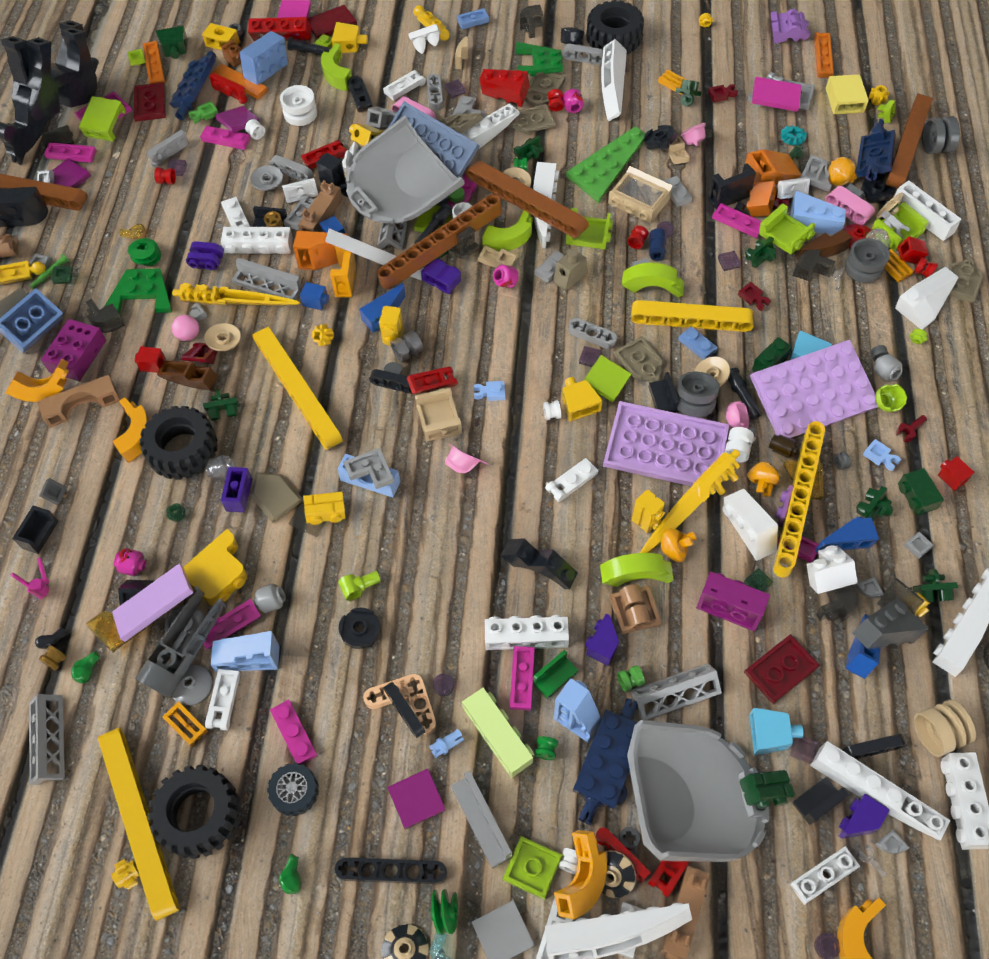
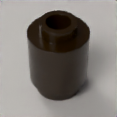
M774 434L768 448L772 449L774 453L790 458L796 455L799 446L796 445L797 441L781 434L779 436Z

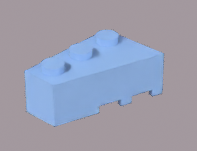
M795 191L790 216L807 227L814 223L815 233L824 234L826 232L829 235H834L842 230L844 226L846 209Z
M272 631L213 641L211 666L215 672H218V669L233 671L278 670L280 646Z
M570 678L555 700L553 719L587 743H590L599 727L601 717L587 686L579 680L574 681Z

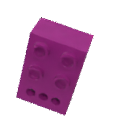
M68 319L41 361L48 372L53 373L61 359L69 362L66 367L69 370L66 378L80 382L107 340L99 327Z
M710 571L696 609L755 632L763 617L770 594L749 587L742 581L731 580L721 573Z

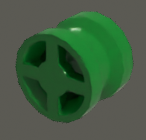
M527 157L523 159L514 158V167L527 171Z
M539 736L537 738L538 749L535 750L534 756L543 760H555V748L558 747L559 741L551 737Z

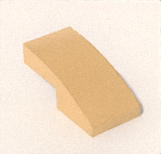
M464 37L456 49V69H462V59H468V37Z
M679 136L673 143L669 144L670 147L667 149L673 164L689 162L690 158L685 150V142Z
M485 245L477 261L495 268L499 265L512 266L516 255L502 248L499 252Z

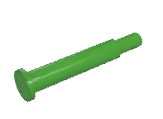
M62 254L61 258L37 277V280L30 287L35 289L40 283L42 284L66 262L69 263V259Z

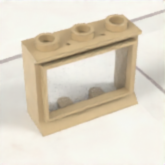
M629 166L626 174L612 191H609L608 204L652 223L669 201L672 185Z

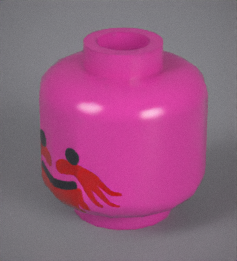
M570 89L563 94L562 100L567 112L577 113L582 109L584 100L579 90Z
M499 265L495 269L493 279L497 286L512 288L517 284L519 275L515 267Z
M125 548L116 554L114 567L121 574L137 576L140 571H144L146 560L142 552Z

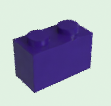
M228 467L221 502L226 512L245 513L252 484V477L248 468Z

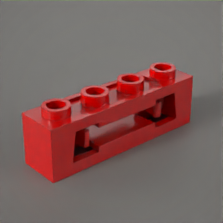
M307 17L249 18L248 33L253 41L261 38L260 34L265 35L270 31L284 37L285 41H288L289 37H293L296 40H311V24Z

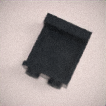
M746 163L742 173L725 180L719 173L713 175L708 200L712 206L717 209L721 203L728 206L749 198L756 176L755 170Z

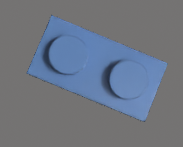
M482 8L457 15V21L462 29H467L489 22V16L485 9Z
M692 326L683 332L678 339L702 360L712 356L718 348Z

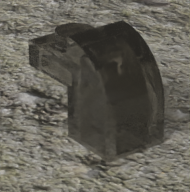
M540 4L528 6L520 13V30L524 29L525 33H528L529 38H535V28L543 26V11Z
M468 227L458 234V244L449 250L463 260L479 249V245L475 242V230Z
M821 250L805 251L798 259L793 276L806 281L810 280L813 272L830 277L836 261L819 256Z
M93 299L86 301L89 307L86 310L89 315L86 317L90 324L99 327L102 333L113 332L125 326L113 304L99 310Z
M854 585L828 591L826 594L831 603L821 606L816 615L819 621L824 619L830 621L838 616L842 622L848 619L858 604V593Z

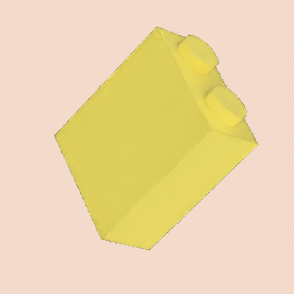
M860 74L829 76L826 92L833 114L864 113L868 97Z

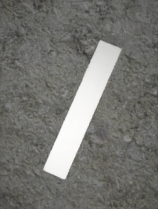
M328 229L325 242L382 265L397 257L342 233ZM423 268L412 274L411 277L422 280L421 271Z

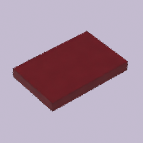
M345 5L308 18L311 24V31L317 39L322 34L327 36L333 35L336 22L357 25V20Z
M165 83L134 86L135 122L166 118Z
M790 634L749 666L744 673L774 705L817 670L820 664Z

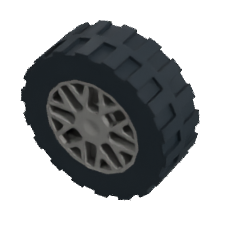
M298 763L285 764V766L278 768L268 782L267 793L269 794L270 802L280 813H284L287 816L302 815L308 809L310 810L319 794V785L312 771L306 768L305 765H299Z

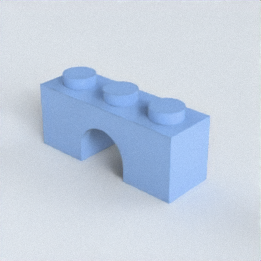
M344 455L337 469L341 481L392 498L394 497L400 484L398 470L389 468L394 483L376 489L369 474L352 481L350 480L343 461L354 458V456Z

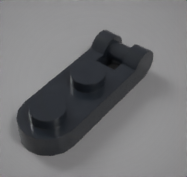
M359 76L350 77L348 79V87L357 111L373 107L363 79Z

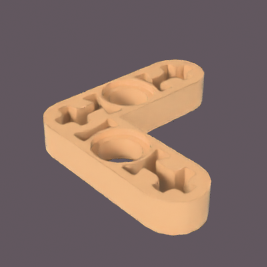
M411 674L390 681L400 689L404 699L408 698L412 711L422 725L424 724L422 715L425 713L428 722H432L427 729L423 726L426 731L424 735L433 733L436 729V720L422 678L419 675ZM411 681L419 683L417 684L419 694L415 695L413 687L410 686ZM390 682L366 690L363 698L368 708L378 709L392 704L385 691L386 699L383 700L381 696V691L384 690L383 687ZM375 694V696L377 697V702L372 703V701L369 700L371 699L370 695ZM416 700H425L426 706L423 709H416L414 706Z

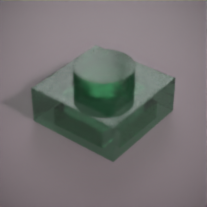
M71 265L53 267L52 281L54 284L71 283L73 274Z
M758 568L743 583L765 592L773 584V581Z

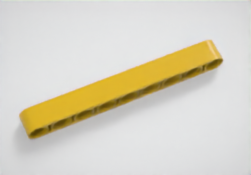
M266 327L252 334L258 348L325 450L343 442L339 431L271 329Z
M818 421L809 423L800 450L792 485L793 489L773 566L774 573L781 578L788 577L796 564L825 434V426ZM780 563H784L788 567H783Z
M118 727L98 736V742L151 914L155 921H159L179 911L180 907L160 843L150 830L152 825L148 822V814L150 812L126 737L122 729Z

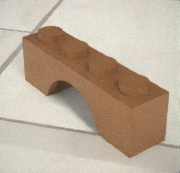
M109 375L56 395L46 397L37 401L43 420L51 428L67 422L72 409L81 403L94 402L102 407H106L119 402L120 398Z

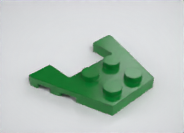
M516 42V54L532 55L533 66L518 65L517 70L527 71L530 76H536V73L544 72V74L563 72L561 50Z
M126 269L103 307L104 314H120L123 300L156 299L154 308L156 313H172L161 269Z

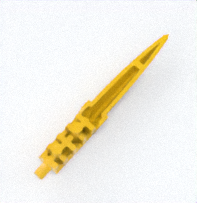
M183 283L180 285V289H173L172 292L173 296H179L183 302H198L222 306L226 305V303L241 305L300 304L297 300L280 296L233 290L222 286L220 288L213 286L210 289L208 285L196 284V287H193L191 284Z
M734 449L731 454L722 453L693 483V486L662 520L640 553H647L659 544L667 529H676L702 502L708 499L710 494L713 495L715 493L714 490L719 495H723L726 490L721 484L722 481H727L729 478L732 482L738 480L739 477L734 469L740 467L736 461L740 456L738 450Z

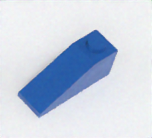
M401 283L359 309L361 320L373 333L380 329L379 320L382 315L383 306L399 307L406 297L404 284Z
M853 518L850 522L823 539L815 548L816 553H818V550L825 549L831 545L838 546L842 550L871 548L879 539L872 518Z
M867 614L863 616L861 623L869 617ZM855 637L847 656L846 669L865 679L879 664L881 648L867 649Z

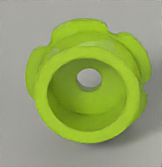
M913 329L912 333L909 334L910 339H912L911 341L915 344H922V342L928 339L926 337L927 332L922 329Z

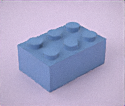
M270 31L240 51L244 78L258 85L288 65L285 38Z
M35 288L0 318V333L22 353H25L63 319V313Z

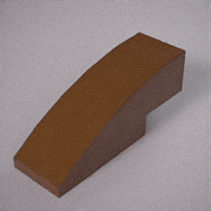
M843 229L831 237L825 232L801 247L797 260L813 261L839 254L848 249L852 236Z
M164 361L157 373L159 377L168 381L202 390H211L218 377L211 367H198L193 362Z

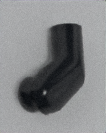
M60 627L52 635L37 637L35 645L39 649H47L49 645L55 647L67 636V632Z

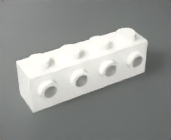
M907 181L897 189L895 196L901 192L904 194L900 204L906 202L929 221L926 229L943 241L955 233L962 220L960 217L910 181Z
M223 227L221 237L224 253L291 254L293 242L290 227Z
M535 615L530 618L512 616L509 619H501L500 617L485 619L486 650L514 649V646L535 647V649L568 648L569 645L568 617L553 615L542 618V616Z
M976 752L949 753L942 758L941 770L945 774L947 781L946 793L952 803L951 815L956 821L957 841L961 844L962 850L989 849V805Z

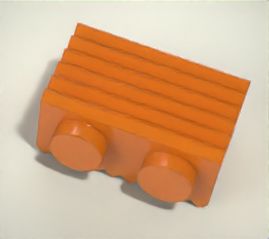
M774 181L754 183L753 189L750 190V201H747V210L750 211L751 217L769 216L771 214L777 192Z

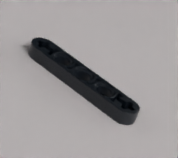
M341 858L335 865V873L343 881L437 885L443 883L447 877V869L439 861ZM345 863H348L350 868H356V863H359L357 868L358 876H355V871H347V874L343 875L340 868H343ZM366 864H372L375 867L373 875L369 877L362 874V868ZM388 865H395L398 871L394 877L389 878L385 875V868ZM414 865L420 868V875L417 878H410L407 874L408 869ZM423 866H427V871H434L435 867H439L443 874H440L438 879H434L433 874H426L427 879H423L425 874Z

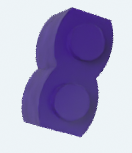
M436 258L422 269L421 278L427 284L436 286L439 290L450 294L461 281V272L458 268L446 265L443 260Z

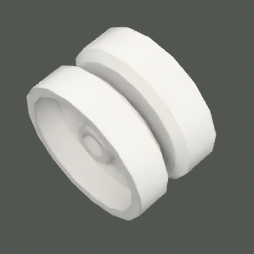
M294 85L281 93L280 102L283 108V115L289 124L304 126L315 120L317 117V106L314 93L310 88L303 85Z

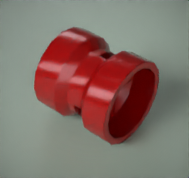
M552 89L548 92L549 110L557 112L564 108L562 90Z
M156 167L154 172L155 182L157 184L166 182L167 184L174 185L176 181L174 168L163 169Z
M641 225L635 226L627 239L628 245L633 249H641L649 235L648 230Z
M922 257L914 273L922 274L927 278L934 274L938 264L935 262L930 263Z

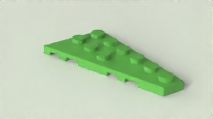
M636 126L568 170L566 177L600 203L602 196L608 192L609 187L622 173L627 162H630L633 154L644 143L645 133Z

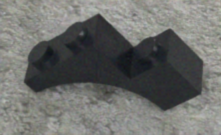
M525 538L509 539L501 553V556L513 567H521L542 574L556 582L563 589H570L578 574L553 549L537 550Z

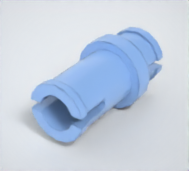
M456 729L442 739L439 737L434 744L429 745L430 750H433L431 752L435 758L441 754H447L449 749L463 742L464 738L461 737V732Z

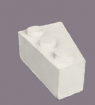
M742 489L724 497L723 512L729 518L755 560L758 561L777 552L778 524L745 489Z

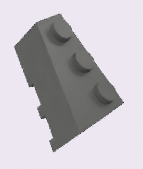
M896 598L867 617L852 634L867 649L887 647L889 644L901 645L903 642L912 644L929 628L908 609L904 602Z

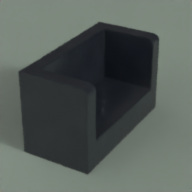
M325 153L316 162L320 183L325 180L327 184L333 183L339 187L345 182L342 160L329 153Z
M33 505L12 539L21 549L39 554L57 525L58 520L51 511Z

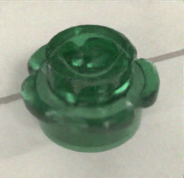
M797 145L789 153L792 160L794 158L798 160L803 155V147L801 148Z
M175 503L166 509V517L174 522L181 521L185 516V508L181 504Z

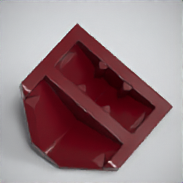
M194 343L193 347L184 353L180 360L214 364L218 351L209 348L206 343Z

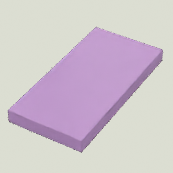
M180 563L112 611L121 640L127 641L193 593L185 569Z

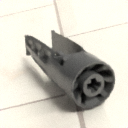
M198 586L194 588L196 592L184 605L176 619L172 621L171 626L135 677L139 682L167 698L171 697L194 661L201 646L206 642V638L212 627L216 624L223 607L227 608V605L221 599H218L193 636L184 631L205 595Z

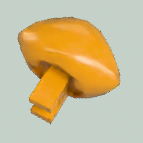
M768 462L757 463L747 473L749 480L757 484L756 493H763L762 496L764 497L771 496L773 486H776L780 480L778 471Z
M667 529L662 536V552L675 562H684L688 546L693 545V541L697 540L694 532L684 534L677 529Z

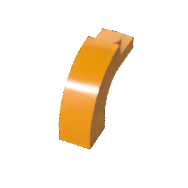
M61 359L53 374L44 379L31 378L17 371L5 393L28 402H37L46 397L56 395L62 391L66 384L67 378L65 377L69 371L66 367L69 362Z
M124 397L119 400V403L131 418V424L123 435L112 442L118 452L129 463L142 453L139 440L141 438L140 434L142 429L146 428L145 424L150 419L142 405L137 407L133 401L129 402Z
M577 830L572 833L577 855V871L568 886L554 892L560 917L576 919L584 915L595 905L603 891L607 874L606 852L598 851L597 841L592 831Z
M869 898L859 908L856 905L849 908L842 917L837 931V950L840 959H873L867 952L864 944V931L870 920L886 906L880 898L873 901Z

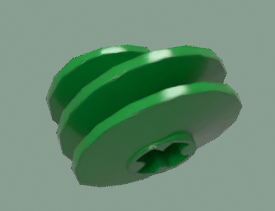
M141 238L132 242L128 247V254L136 264L153 266L160 261L161 251L158 244L152 239Z
M446 889L442 890L441 903L438 891L433 890L431 919L439 935H444L445 932L453 934L458 921L457 893L453 892L451 903H449Z

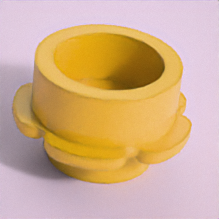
M704 13L699 17V25L704 28L709 27L711 22H713V17L709 13Z

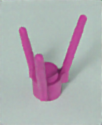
M38 557L37 561L42 579H33L29 583L15 573L10 575L28 588L27 592L41 600L49 592L47 584L50 580L46 576L42 559Z

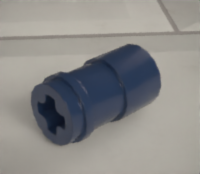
M661 228L651 230L649 236V255L654 261H661L666 255V231Z

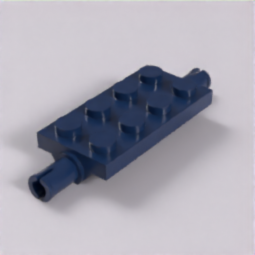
M213 51L207 52V55L200 60L191 61L188 65V70L183 74L182 81L177 85L178 88L172 95V100L169 103L173 108L179 107L175 113L177 119L184 120L188 110L192 108L216 61V54Z
M879 119V122L875 120L874 127L866 136H861L856 168L857 177L863 176L871 181L872 177L873 180L877 178L878 173L884 174L892 171L896 134L895 130L887 131L884 129L883 119Z
M627 698L625 700L620 715L605 709L574 785L573 792L583 796L584 801H586L578 820L584 822L588 814L585 823L587 825H592L597 808L601 807V805L615 809L630 770L627 754L634 726L637 724V722L633 721V717L638 707L637 702L634 701L632 707L629 708L632 699Z

